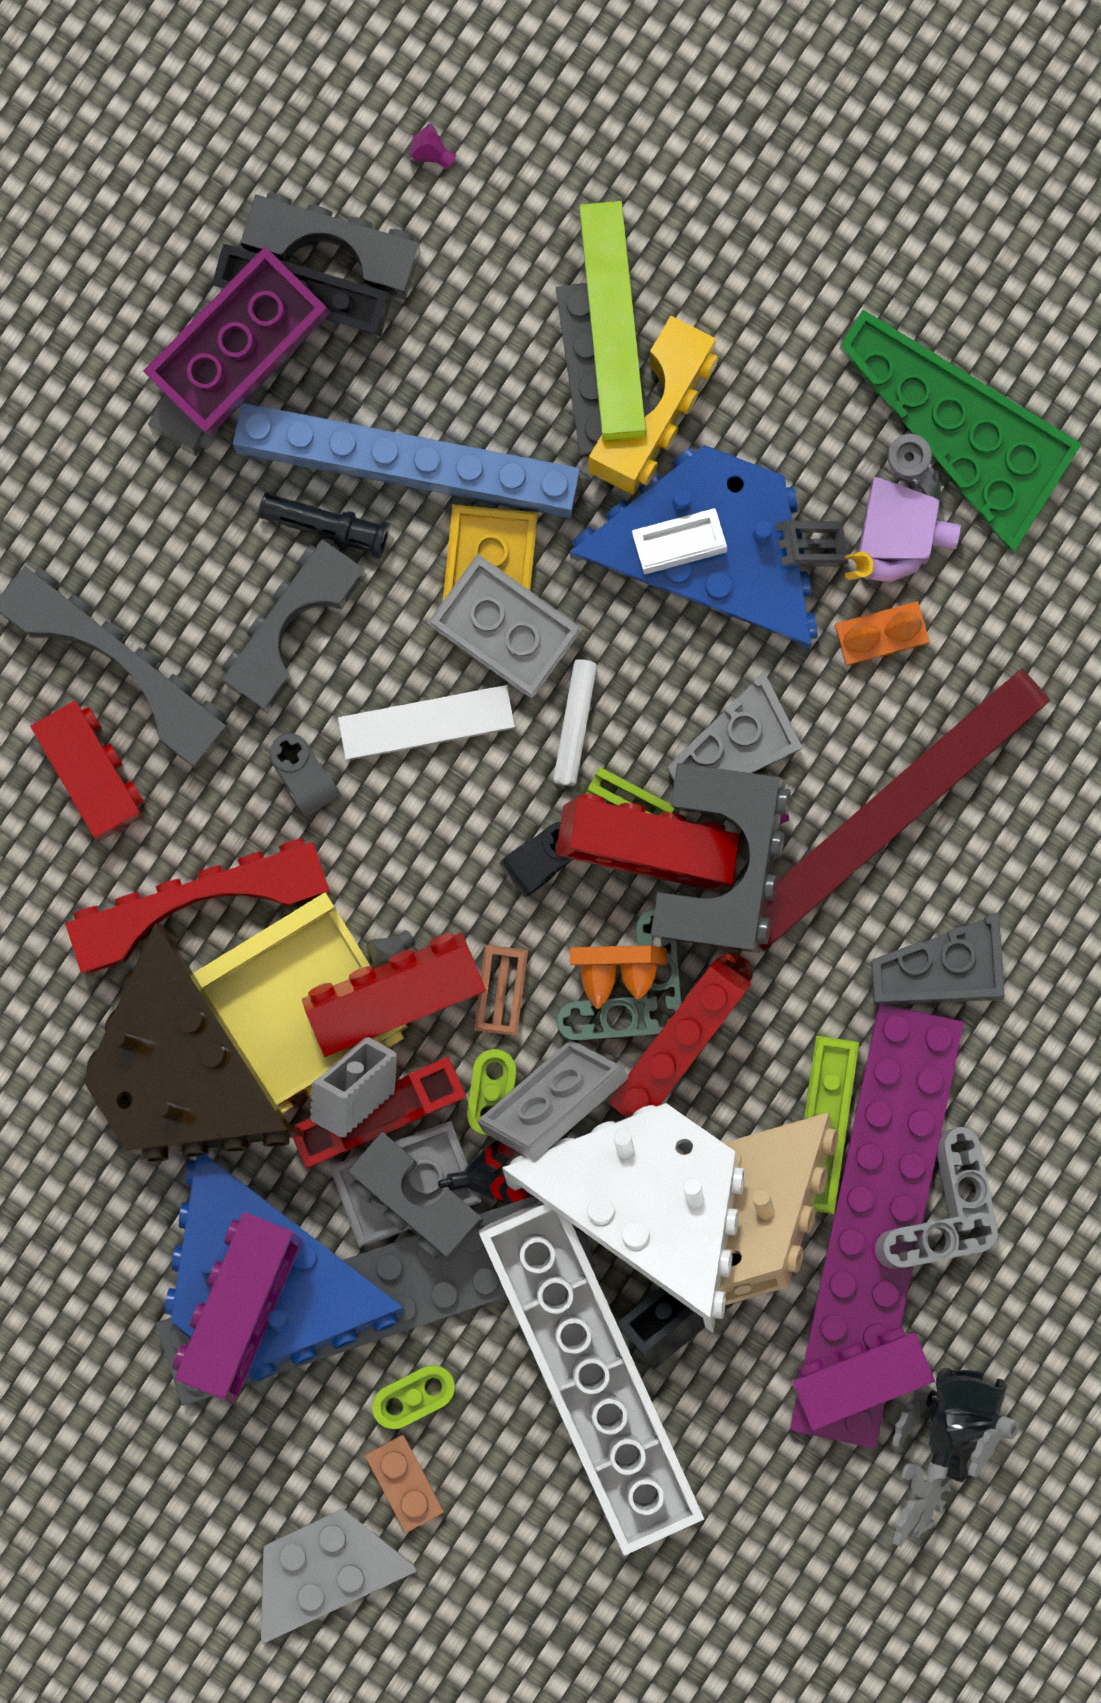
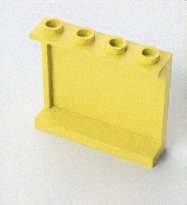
M326 893L321 894L193 973L282 1114L293 1108L290 1100L305 1091L308 1098L313 1095L311 1083L356 1046L354 1045L324 1057L302 1003V998L309 996L308 992L314 987L324 983L336 985L348 980L349 975L355 970L370 966ZM405 1024L371 1039L390 1049L405 1039L401 1032L407 1029L408 1026Z

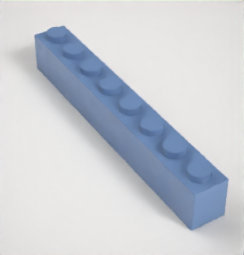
M243 403L240 407L233 441L236 453L567 518H572L580 478V468L246 403Z

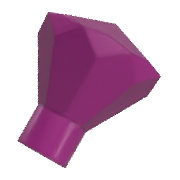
M428 124L413 136L408 159L418 162H436L448 170L457 155L445 148L435 127L432 124Z

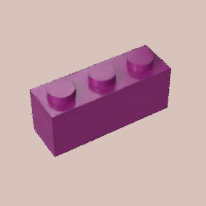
M899 1327L878 1336L881 1343L879 1345L864 1350L862 1343L839 1351L837 1354L840 1360L823 1366L820 1359L797 1368L799 1377L792 1379L791 1383L809 1428L814 1431L934 1383L935 1379L916 1332L911 1331L905 1334L903 1327Z

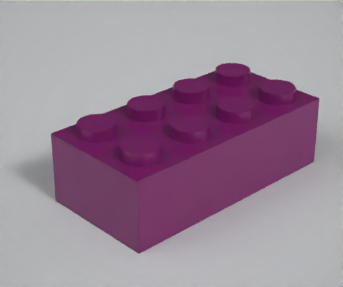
M264 247L143 372L206 434L211 436L331 312L292 272Z
M243 1212L240 1221L234 1219L231 1222L224 1240V1244L229 1246L223 1262L218 1260L215 1262L208 1277L207 1286L212 1287L206 1304L199 1302L192 1315L190 1327L195 1330L189 1345L182 1344L175 1356L172 1369L177 1371L175 1380L236 1405L268 1327V1316L271 1311L275 1310L303 1242L298 1235L291 1230Z

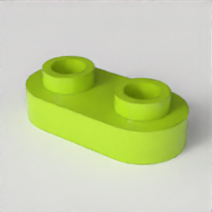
M491 1049L481 1053L473 1066L467 1119L473 1130L484 1136L489 1135L482 1131L477 1122L481 1118L482 1109L486 1106L494 1107L515 1088L517 1072L515 1062L508 1053L499 1049ZM497 1063L503 1067L501 1078L492 1080L487 1076L486 1071L490 1064Z
M428 1365L382 1388L375 1395L372 1403V1412L376 1421L385 1428L399 1429L444 1407L454 1395V1378L446 1368L439 1365ZM431 1378L438 1379L442 1384L441 1392L437 1395L429 1394L425 1389L427 1380ZM397 1398L402 1402L403 1410L400 1414L392 1415L387 1411L386 1404L389 1399Z

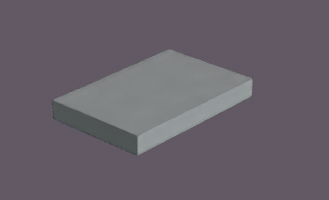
M479 554L476 555L427 622L428 626L531 700L582 632L581 627Z
M569 1040L477 1122L484 1133L535 1161L629 1077L623 1066L573 1040Z
M452 1121L395 1141L399 1147L417 1162V1166L405 1180L404 1194L409 1202L418 1206H428L438 1201L446 1190L449 1189L448 1187L439 1188L438 1181L446 1179L449 1173L464 1171L468 1165ZM362 1154L329 1166L359 1248L412 1229L408 1225L401 1231L383 1215L388 1209L387 1206L376 1197L369 1203L350 1186L355 1179L348 1173V1170ZM470 1188L452 1191L469 1207L482 1202L479 1193Z

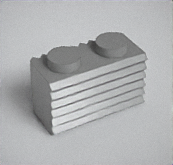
M369 1037L360 1041L311 1083L313 1095L310 1097L312 1099L310 1112L312 1114L309 1117L312 1122L339 1137H346L347 1132H352V1128L357 1127V1123H363V1118H368V1114L373 1113V1109H378L379 1104H384V1100L389 1099V1095H394L396 1052Z

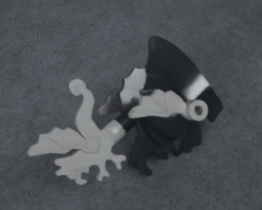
M941 1368L936 1377L937 1391L926 1386L915 1390L913 1401L908 1402L907 1407L901 1411L900 1419L895 1425L892 1445L900 1448L909 1433L918 1424L920 1415L930 1408L932 1426L929 1431V1445L931 1446L933 1456L927 1470V1480H924L923 1468L916 1464H907L902 1471V1478L906 1480L912 1479V1494L917 1497L909 1500L907 1506L902 1509L900 1519L895 1525L896 1533L893 1538V1544L901 1547L910 1531L913 1532V1537L919 1538L922 1532L931 1529L935 1521L930 1518L933 1516L934 1508L935 1511L942 1513L943 1505L946 1502L941 1500V1494L944 1491H951L949 1487L952 1482L951 1479L962 1483L966 1478L977 1477L986 1461L994 1453L999 1441L1003 1438L1012 1440L1016 1437L1019 1430V1422L999 1415L1007 1390L1004 1380L998 1378L994 1387L983 1381L984 1373L981 1371ZM970 1457H971V1461H972V1462H971V1464H970V1466H969V1470H968V1469H967V1463H968V1460H969Z

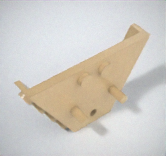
M829 1112L724 1142L725 1145L736 1152L738 1168L745 1169L742 1195L735 1194L733 1209H738L739 1212L737 1232L735 1236L728 1235L726 1250H732V1254H739L742 1258L739 1264L731 1266L729 1277L722 1276L720 1291L726 1292L725 1305L789 1287L792 1273L799 1272L804 1254L803 1247H801L804 1233L812 1231L815 1221V1208L812 1207L816 1193L822 1194L826 1185L827 1169L824 1168L828 1155H834L838 1144V1130L834 1129Z

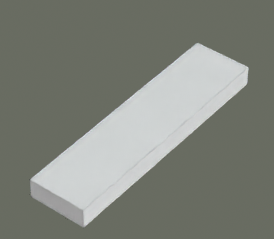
M507 685L338 717L346 761L515 729Z

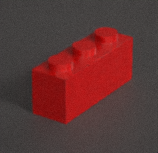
M73 701L30 726L90 832L98 842L143 817L138 806L145 801L132 780L124 783L117 769L123 766V763L111 743L106 746L102 745L96 734V731L102 729L90 706L82 710L81 706L76 701Z

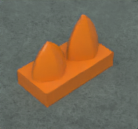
M918 601L838 622L834 625L846 667L925 646L930 643Z
M651 945L570 947V965L580 966L581 980L585 993L594 1007L600 1009L612 991L618 966H620L621 976L628 991L636 999H641L652 986L657 966L667 965V948Z

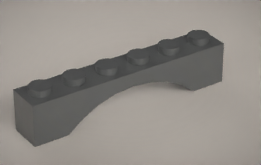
M24 566L0 595V614L30 638H55L76 642L99 651L119 664L136 681L145 694L154 714L159 738L162 743L194 769L198 770L229 732L227 726L222 723L226 715L206 700L201 706L188 696L193 689L175 674H172L167 679L155 669L159 662L144 649L139 647L134 653L124 645L122 641L126 636L106 620L100 626L88 616L93 609L76 595L72 594L69 599H66L55 590L59 582L39 567L34 573Z

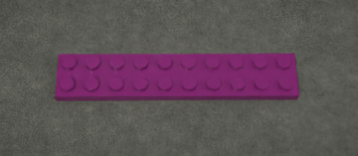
M884 1004L877 1007L802 1366L820 1359L823 1366L840 1360L837 1354L839 1351L862 1343L864 1350L881 1344L878 1336L901 1327L913 1266L899 1269H889L883 1266L877 1259L875 1244L883 1232L923 1222L964 1025L963 1021ZM915 1241L906 1243L896 1242V1244L890 1246L891 1254H898V1256L901 1252L916 1250ZM796 1395L789 1430L876 1449L885 1402L812 1431L809 1428Z

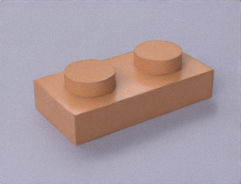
M404 1434L365 1454L405 1533L445 1512Z

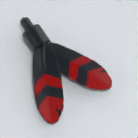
M498 1140L491 1143L466 1166L464 1171L449 1173L446 1179L438 1181L439 1188L448 1187L451 1191L470 1188L477 1193L507 1203H514L527 1198L525 1189L514 1190L507 1185L505 1177L492 1174L513 1156L515 1151Z

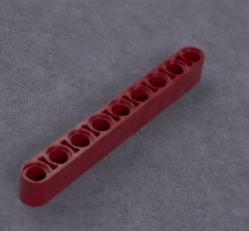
M1023 668L1010 677L778 880L774 901L767 902L765 918L771 919V930L768 943L761 944L763 952L1051 701Z

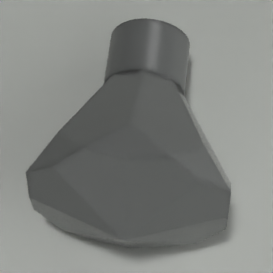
M404 930L396 937L373 939L367 942L366 948L373 964L379 967L389 963V959L396 953L412 947L415 944V939L410 932Z

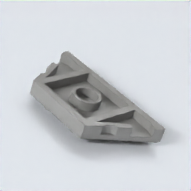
M345 1508L264 1545L261 1639L263 1644L417 1572L415 1564L409 1559L407 1560Z

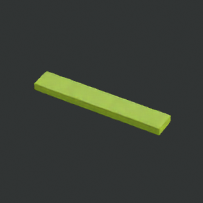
M622 201L579 204L602 441L646 437Z

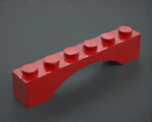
M303 838L295 839L279 845L280 853L265 858L262 851L239 858V866L223 871L221 865L213 866L197 872L198 880L183 885L180 879L170 880L155 886L157 890L155 894L141 898L139 892H135L115 899L116 907L99 911L98 906H92L73 913L75 920L67 922L65 925L80 972L88 975L127 962L137 945L153 929L155 922L159 924L175 912L197 902L219 897L248 896L271 900L291 908L310 902L323 893L331 895L315 844L313 842L305 844Z

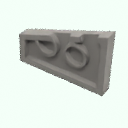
M763 671L706 730L667 766L673 781L675 780L677 763L755 773L802 750L803 747L765 672Z

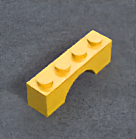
M673 316L669 317L650 350L649 367L659 378L664 394L657 407L644 417L646 437L602 441L601 435L589 456V473L632 495L635 494L641 483L646 486L648 485L658 466V462L654 461L661 448L668 450L677 434L678 427L674 424L681 412L687 415L695 404L699 394L695 388L701 377L708 379L716 367L719 356L715 355L716 338Z

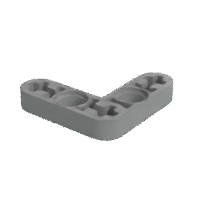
M957 1127L946 1130L941 1134L938 1143L937 1158L950 1218L883 1232L875 1244L877 1259L883 1266L889 1269L911 1267L984 1252L991 1249L996 1243L998 1228L981 1144L978 1136L971 1129ZM964 1142L965 1150L961 1151L960 1154L958 1152L953 1153L951 1144ZM970 1164L971 1170L955 1173L954 1167ZM963 1178L970 1179L976 1187V1194L971 1202H966L959 1196L958 1185ZM974 1227L982 1228L983 1236H979L977 1239L959 1240L957 1232L971 1230ZM934 1228L941 1230L946 1238V1245L940 1253L932 1251L927 1241L929 1232ZM915 1241L916 1250L901 1252L899 1256L890 1252V1246L896 1244V1242L906 1243Z

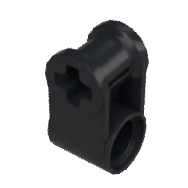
M561 822L550 825L533 839L517 847L499 862V865L525 898L545 885L558 871L574 860L556 856V851L554 852L551 849L554 845L553 835L559 834Z

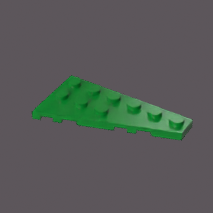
M862 310L839 349L911 434L921 436L930 445L931 458L1008 550L1014 554L1082 444L872 314Z

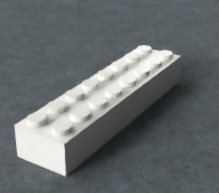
M539 1201L479 1228V1235L623 1555L625 1556L704 1520L572 1223Z

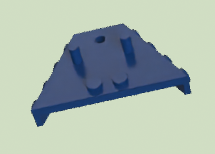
M706 445L696 452L690 447L672 462L675 469L663 478L659 474L654 475L647 486L643 484L638 489L642 494L629 505L625 500L621 501L605 515L608 522L596 531L592 527L587 528L571 542L575 548L570 551V558L578 562L584 559L796 641L800 644L801 648L806 650L811 648V639L818 638L815 614L806 613L804 597L811 596L808 571H800L799 566H782L781 557L787 556L786 549H779L778 541L784 539V533L777 532L775 525L779 522L792 520L791 513L798 512L795 488L786 487L784 475ZM727 481L743 486V489L740 492L733 493L727 488ZM713 508L716 509L727 545L726 553L643 574L632 537V530ZM796 533L797 539H803L802 533ZM799 549V554H804V550Z
M205 1155L196 1157V1160L189 1159L185 1185L192 1186L189 1203L182 1202L178 1224L179 1228L185 1229L182 1246L175 1245L172 1258V1271L178 1272L176 1289H168L165 1303V1314L171 1315L170 1321L175 1328L191 1339L195 1330L190 1327L192 1315L199 1302L206 1304L212 1287L207 1286L209 1274L217 1260L223 1262L229 1248L228 1245L224 1244L226 1233L234 1219L240 1221L243 1212L291 1230L303 1240L275 1310L271 1311L268 1316V1327L247 1378L251 1377L252 1382H258L277 1373L275 1367L292 1361L293 1366L306 1363L318 1356L316 1350L333 1344L334 1349L350 1345L359 1339L357 1333L373 1327L375 1332H381L399 1323L398 1317L405 1314L404 1307L210 1157Z

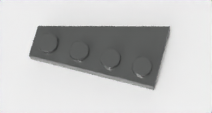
M587 283L556 287V297L580 457L590 456L602 432ZM641 386L645 417L652 410Z

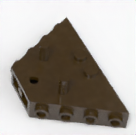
M155 922L152 931L143 939L141 955L134 970L128 974L124 981L123 995L117 1008L106 1020L105 1034L98 1049L92 1053L87 1062V1073L83 1080L125 1150L142 1155V1161L160 1162L169 1159L168 1153L182 1152V1156L199 1157L208 1155L209 1148L222 1147V1150L226 1152H239L248 1150L249 1143L263 1141V1146L278 1147L289 1145V1138L305 1136L299 1127L290 1125L175 946L178 936L174 930ZM126 1093H130V1094H131V1096H132V1104H131V1102L129 1101L128 1097L126 1096Z

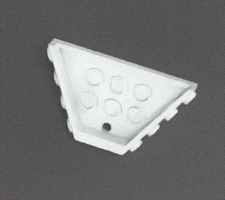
M665 1103L657 1107L649 1105L640 1108L632 1117L617 1123L612 1121L602 1123L596 1126L591 1133L579 1138L561 1139L535 1161L521 1155L512 1160L510 1165L502 1168L509 1187L514 1190L525 1189L703 1317L705 1328L712 1333L714 1332L715 1319H723L725 1312L726 1292L720 1291L722 1276L729 1277L732 1266V1250H726L728 1235L735 1236L738 1227L739 1212L738 1209H733L734 1195H742L745 1179V1169L738 1168L736 1152ZM679 1147L684 1152H686L687 1155L679 1154L676 1151V1148Z

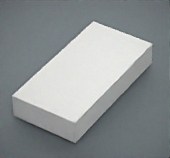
M715 508L632 530V537L644 575L727 552V545Z

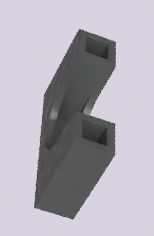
M677 763L671 806L680 811L722 816L735 821L747 838L750 859L747 871L741 882L733 890L722 896L703 899L657 892L651 936L660 939L760 953L761 944L768 943L771 930V919L765 918L767 902L774 901L777 891L778 877L777 875H772L774 857H781L784 845V832H778L781 814L787 815L790 806L791 790L785 789L786 781L775 776Z

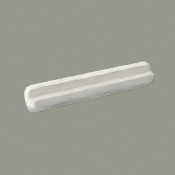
M575 660L554 772V783L563 786H575L577 782L597 669L596 663L589 660Z

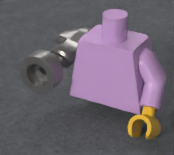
M910 433L901 435L894 440L888 451L889 467L894 474L900 477L905 487L882 478H873L859 552L845 556V559H851L855 562L856 571L845 573L846 579L854 580L864 577L865 579L891 583L916 573L921 565H926L930 557L932 545L956 550L961 525L936 520L941 498L940 477L938 471H934L930 465L932 457L930 445L921 436Z

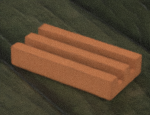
M485 945L481 979L486 991L478 996L474 1031L517 1037L528 950ZM493 955L501 956L493 1023H484ZM510 957L518 958L510 1025L505 1026L501 1025L509 962Z

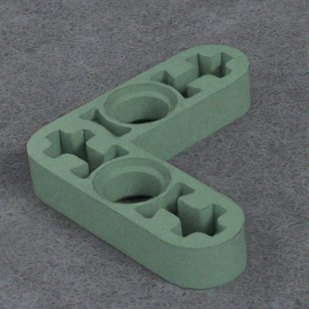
M654 909L643 913L637 921V946H653L652 936L649 933L643 932V926L650 925L651 918L654 916ZM660 939L661 947L670 945L671 954L667 953V963L672 971L671 977L663 984L652 983L649 990L661 992L673 988L674 997L665 995V1005L667 1010H674L675 1013L681 1005L677 944L674 940ZM647 993L639 1000L635 997L607 999L600 1013L603 1033H594L595 1024H586L581 1027V1033L574 1034L570 1026H564L563 1019L569 1018L573 1009H579L582 1017L594 1016L592 1010L594 1005L590 1000L567 1003L560 1009L557 1015L559 1032L566 1039L573 1041L658 1035L664 1028L659 1027L658 1020L650 1019V1012L657 1010V996L648 999ZM624 1006L630 1011L632 1021L625 1030H614L608 1025L606 1016L612 1007Z

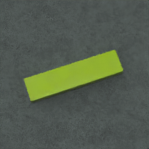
M822 1036L815 1037L804 1119L829 1112L834 1129L838 1130L839 1136L834 1155L827 1156L824 1166L827 1169L824 1191L822 1194L816 1193L812 1206L816 1212L834 1214L859 1042Z

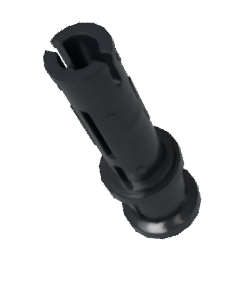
M269 492L264 493L258 510L259 519L277 522L291 528L332 539L334 544L341 549L350 546L372 553V558L378 560L384 552L390 531V523L385 521L381 524L357 518L355 512L351 511L343 512L342 515L332 513L301 502L285 499Z

